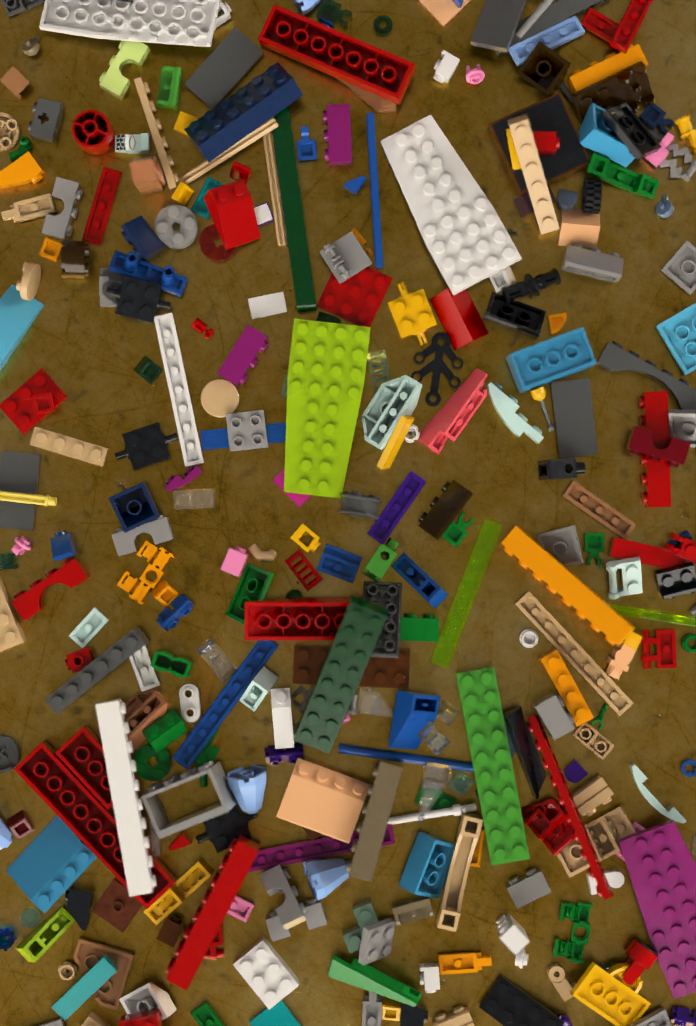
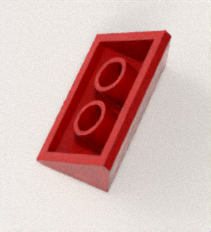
M448 288L429 299L445 333L450 337L454 351L489 334L467 289L453 296Z

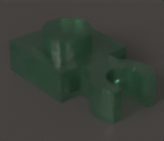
M322 0L316 17L327 19L333 24L337 19L341 25L348 26V22L344 21L343 17L345 15L352 17V12L349 10L341 11V4L332 0Z

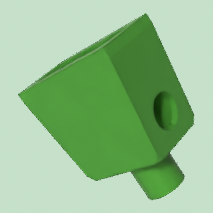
M389 538L385 545L381 544L362 570V573L373 581L379 582L397 556L394 551L399 543ZM381 554L386 556V560L381 559Z

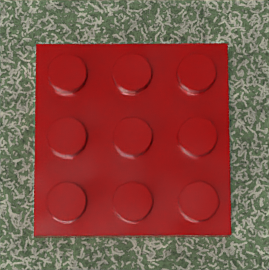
M366 267L339 284L332 273L318 301L317 307L357 326L370 327L393 278L370 267Z

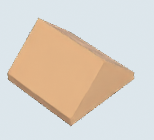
M579 208L571 210L561 209L558 246H571V243L582 245V248H596L600 231V213H583L582 209Z

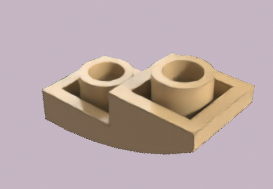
M587 722L580 725L573 734L577 740L602 760L615 747L614 744Z

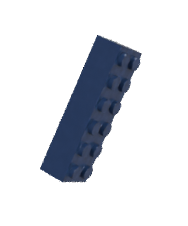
M277 62L261 75L254 77L247 85L239 88L229 98L222 100L219 105L207 111L205 115L192 122L184 130L205 159L211 162L303 96L293 77Z

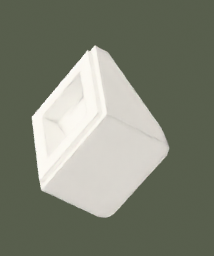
M510 267L489 277L496 293L500 292L504 286L507 288L517 283Z

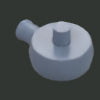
M663 195L662 201L656 205V213L661 218L669 217L674 211L673 204L668 201V195Z

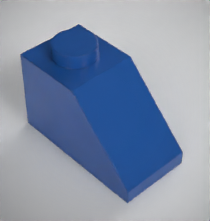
M64 530L54 533L55 537L50 538L54 561L78 555L72 533L66 534Z

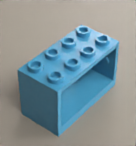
M583 327L511 353L506 357L519 394L597 364Z

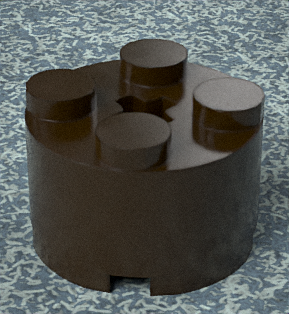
M62 240V246L65 247H61L62 273L65 274H61V279L85 280V277H89V263H85V258H89V244H86L85 241Z

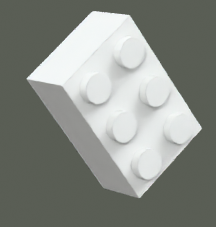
M265 936L261 937L234 959L233 966L268 1009H271L299 986L300 980Z

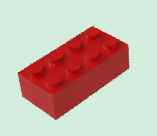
M85 725L55 754L108 810L113 805L103 746L99 737Z

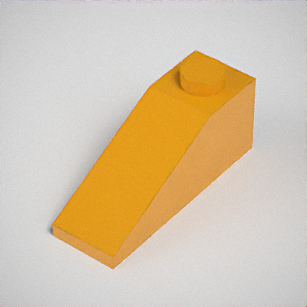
M28 151L0 171V189L28 185L32 182L35 184L43 178L42 175L45 172Z

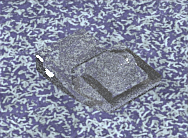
M214 489L173 491L174 510L215 508Z

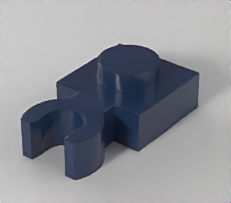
M655 104L648 105L639 116V119L653 130L658 126L663 135L669 132L664 128V125H669L672 128L675 124L671 119L663 118L666 112Z

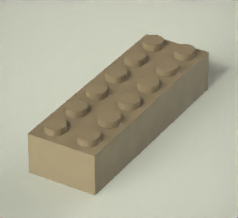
M381 761L379 765L375 764L372 775L375 777L374 784L370 783L367 795L370 796L369 803L365 802L362 814L365 815V818L358 825L357 833L360 836L358 841L354 840L351 852L355 854L353 860L349 859L346 868V871H349L348 876L372 882L402 774V767Z

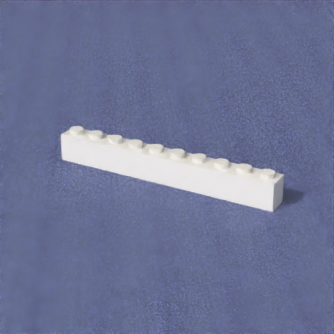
M121 698L97 702L95 706L129 897L153 893L157 882L156 876L152 875L151 872L153 859L152 856L148 855L147 848H150L149 837H145L144 829H147L145 817L142 818L141 816L143 802L141 798L138 799L137 791H140L138 779H135L134 776L136 763L135 760L131 759L130 754L133 752V746L127 737V734L130 733L129 724L124 720L126 706L125 703H121Z

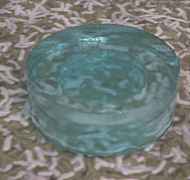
M27 908L20 917L22 925L26 928H34L41 919L39 911L35 908Z

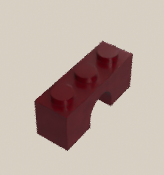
M632 426L626 449L630 450V454L636 456L645 454L649 456V460L659 462L661 459L667 461L666 465L678 468V465L682 466L685 464L690 442L671 437L664 449H657L652 444L654 431Z

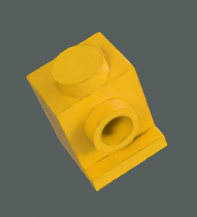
M303 523L290 537L306 552L310 550L314 552L321 544L318 541L320 537ZM305 535L310 536L311 540L309 543L304 542L303 538Z

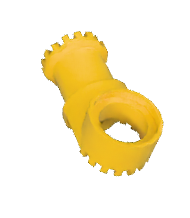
M690 114L683 116L682 119L678 118L674 123L679 128L680 138L685 139L688 137L690 146H693L691 149L696 153V129H693L690 122Z

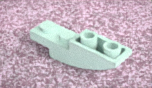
M490 382L487 385L490 399L505 425L517 437H520L524 432L535 443L539 444L544 438L541 435L543 432L535 425L531 427L527 423L528 419L523 414L519 413L517 415L515 413L520 407L517 405L519 401L511 394L507 396L503 393L504 388L497 382L494 384Z

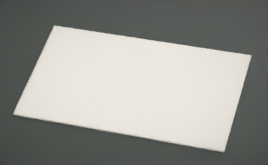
M283 292L248 299L252 319L287 312Z

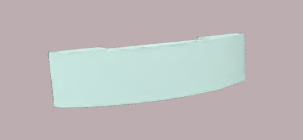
M631 762L629 766L632 778L643 797L664 816L684 824L686 820L671 804L665 809L642 784L648 778Z

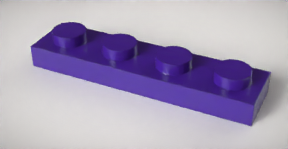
M410 471L380 514L379 520L375 521L367 534L379 543L384 544L426 481Z

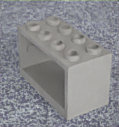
M213 760L208 761L197 768L198 770L193 767L181 774L180 777L176 774L169 777L163 784L159 781L145 789L146 793L141 798L159 839L229 812L237 804L228 786V780L220 761L213 763ZM209 773L221 802L169 822L158 793Z

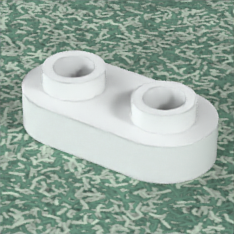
M186 684L179 691L181 716L186 722H195L201 716L199 689L194 684ZM187 690L192 692L191 697L186 696ZM189 709L193 710V716L187 714Z

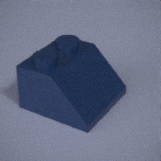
M146 481L108 498L124 533L160 517Z

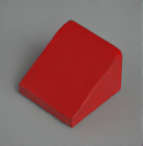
M234 161L229 177L236 181L244 179L245 184H247L252 171L251 168Z
M180 832L169 845L168 850L172 851L191 845L193 841L186 834Z

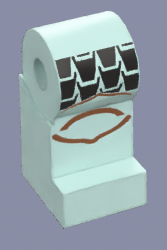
M149 133L115 135V152L151 154V136Z

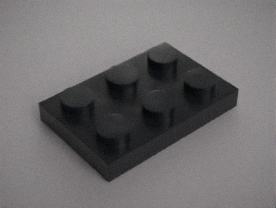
M627 103L610 108L602 114L606 124L614 130L618 139L626 145L630 154L637 160L653 154L661 148V145Z

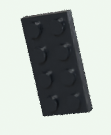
M502 975L479 1007L503 1026H562L564 1024L562 1019Z

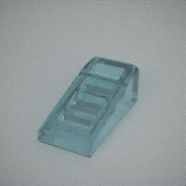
M385 350L368 353L367 356L374 393L380 387L377 386V382L391 380ZM383 358L382 361L373 363L371 361L373 359ZM384 365L385 367L383 369L373 370V367ZM386 373V376L375 378V375Z

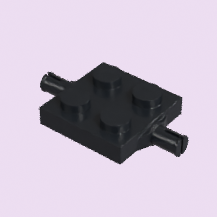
M125 275L118 290L107 287L105 295L116 297L115 314L152 323L158 308L169 310V306H171V302L160 300L161 284Z
M159 422L122 434L125 450L114 454L117 461L128 457L133 470L136 471L170 460L168 443L179 439L177 433L165 436Z
M237 803L229 812L204 821L206 833L196 836V840L200 844L209 839L217 853L228 849L233 838L238 839L239 835L248 839L252 838L248 822L258 818V815L256 813L245 815Z

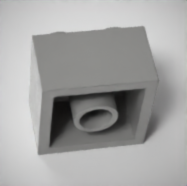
M550 692L532 702L541 721L554 740L575 729L572 725L575 721L571 714L562 708L565 704L558 694L555 695Z

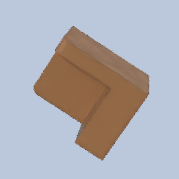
M13 66L0 79L2 84L18 99L22 97L20 93L29 85V81Z

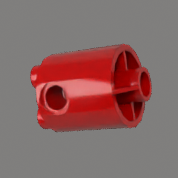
M89 109L79 113L72 122L73 138L83 151L90 155H104L110 150L114 143L115 134L113 127L104 114L97 110Z

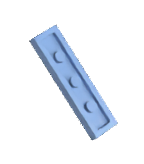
M575 15L509 47L508 51L518 67L524 64L539 41L553 50L584 35L585 30Z

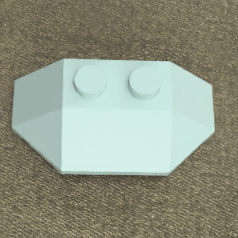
M403 375L381 384L362 415L365 441L380 450L386 447L400 416H411L416 408L422 388L421 383L407 375Z

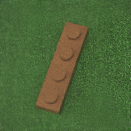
M574 480L562 495V497L624 540L627 539L636 526L630 519Z

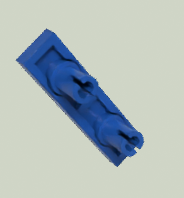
M115 250L108 269L121 275L161 284V290L181 297L188 279L174 273L175 270L171 266H166L163 269L138 259V255L135 252L124 254Z

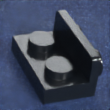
M693 562L655 571L658 591L663 599H673L676 596L693 594L696 591V573Z

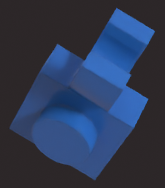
M308 126L301 127L302 141H296L298 161L316 160L315 139L309 140Z

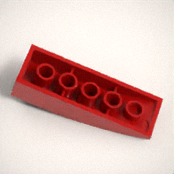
M350 597L284 598L245 601L244 640H333Z

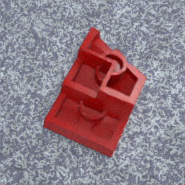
M552 798L542 803H535L521 808L523 822L530 827L539 840L543 841L554 856H557L575 839L572 832L575 829L572 823H568L565 816L567 811L555 799Z

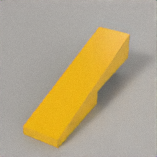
M201 857L143 912L155 925H158L203 884L215 870Z

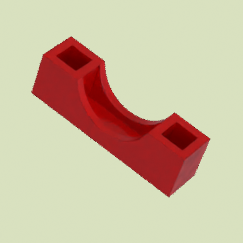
M71 557L61 563L62 567L57 571L55 568L45 574L47 578L41 582L39 579L29 585L31 589L26 592L22 590L13 596L15 600L11 603L23 621L30 619L43 610V593L52 584L61 583L70 588H75L90 577L77 558L73 560Z

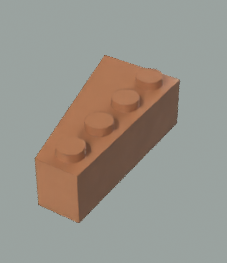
M157 154L137 157L130 162L133 183L141 195L164 191L163 186L166 185V179L161 167H159Z

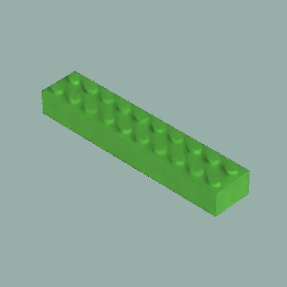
M494 667L455 673L490 863L493 866L530 859Z

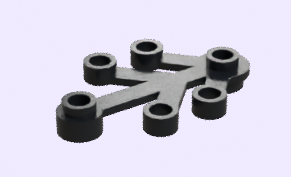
M444 332L436 333L432 338V344L422 352H417L414 355V361L417 364H422L427 356L436 351L434 360L411 375V378L414 379L413 375L418 373L421 378L417 382H420L425 375L433 370L431 389L425 397L427 405L431 407L437 406L441 400L438 393L441 371L448 379L450 387L457 388L461 384L460 379L454 376L442 360L444 352L452 361L454 369H460L463 366V360L457 357L449 347L451 340ZM438 339H444L445 344L439 345L437 342ZM422 355L423 360L420 362L417 361L416 356ZM459 360L461 366L456 367L454 361ZM452 379L458 380L457 386L451 384ZM431 395H435L437 397L436 402L430 401L429 398Z

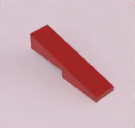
M615 537L612 538L609 552L611 557L620 559L639 557L641 563L661 568H669L686 563L685 558L669 549Z

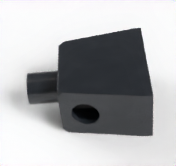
M575 458L538 461L539 480L577 478V474H584L586 470L585 463L576 462Z

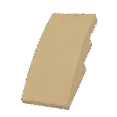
M622 806L585 825L600 862L621 851L619 839L636 833ZM575 839L557 855L569 878L590 867L588 861L584 860L581 855L580 849H582L580 841L577 842Z

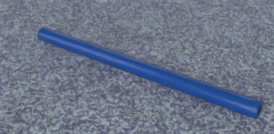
M339 744L338 753L473 772L472 762Z

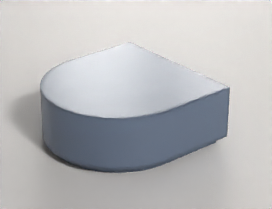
M559 189L557 205L563 210L573 209L577 201L578 192Z

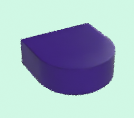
M575 759L566 766L564 771L566 779L572 783H578L588 775Z

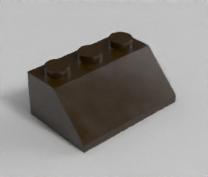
M454 480L451 483L449 481L446 482L441 489L443 494L440 498L436 496L429 506L432 508L428 514L424 512L418 519L420 522L418 526L436 540H439L473 495L471 491Z

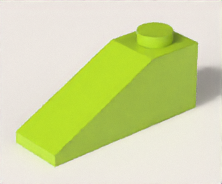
M61 906L34 929L16 949L28 962H36L68 929L75 919Z

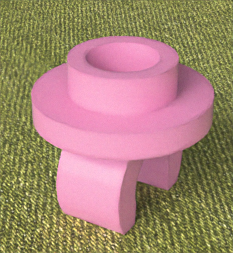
M477 64V68L472 70L469 65L466 66L465 77L468 83L478 84L484 79L485 74L480 64Z
M24 536L15 537L14 541L16 544L11 551L15 555H23L26 550H31V541Z

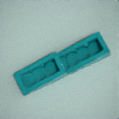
M105 954L51 1008L65 1021L114 975L119 967Z

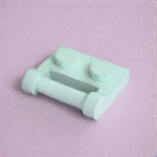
M639 557L614 560L606 563V570L609 574L610 590L608 591V597L614 600L620 596L643 593L641 560ZM617 569H621L622 587L617 588Z

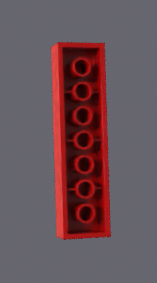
M273 4L258 37L260 45L399 105L416 70L415 64L275 4Z
M239 835L238 839L233 838L228 849L230 854L229 856L225 855L219 869L221 872L215 873L210 884L212 889H207L201 902L203 906H198L192 921H194V924L189 923L183 936L185 941L181 940L174 954L177 956L176 959L172 957L165 971L168 974L167 981L187 991L259 852L260 844L242 835Z

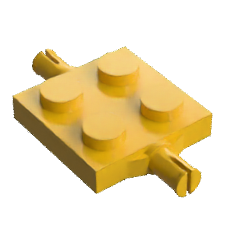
M402 282V286L401 284L397 285L401 296L396 300L388 302L401 339L410 335H417L420 346L424 345L423 341L427 344L424 332L428 328L436 326L437 322L425 291L421 289L416 292H408L405 282Z

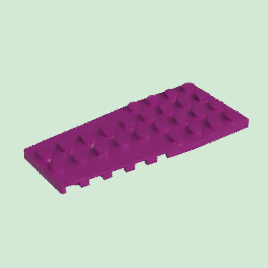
M670 820L621 838L619 843L652 947L658 953L657 959L674 999L696 992V863L674 820Z

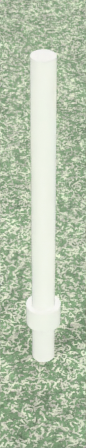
M476 803L467 805L455 804L453 807L389 817L387 825L448 815L460 816L462 813L477 811Z

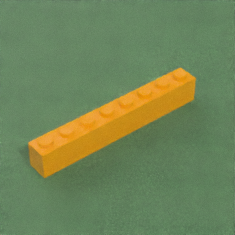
M515 526L501 542L505 546L503 550L510 556L514 554L519 559L517 562L525 569L529 567L533 571L532 575L540 582L543 580L548 584L546 586L547 589L553 594L557 592L561 595V601L568 607L572 605L577 609L575 613L583 620L587 618L591 622L590 626L598 633L602 631L606 635L605 639L611 645H621L635 629L630 622L521 527Z

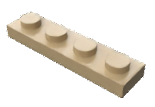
M38 427L34 428L29 444L104 467L109 451L108 448Z

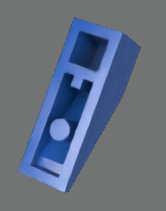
M405 553L391 565L435 609L448 596Z

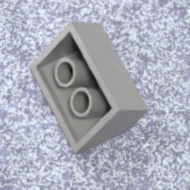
M571 243V246L567 245L565 248L560 270L617 283L622 278L624 258H620V254L609 252L604 254L601 253L600 249L590 248V250L583 249L580 244Z

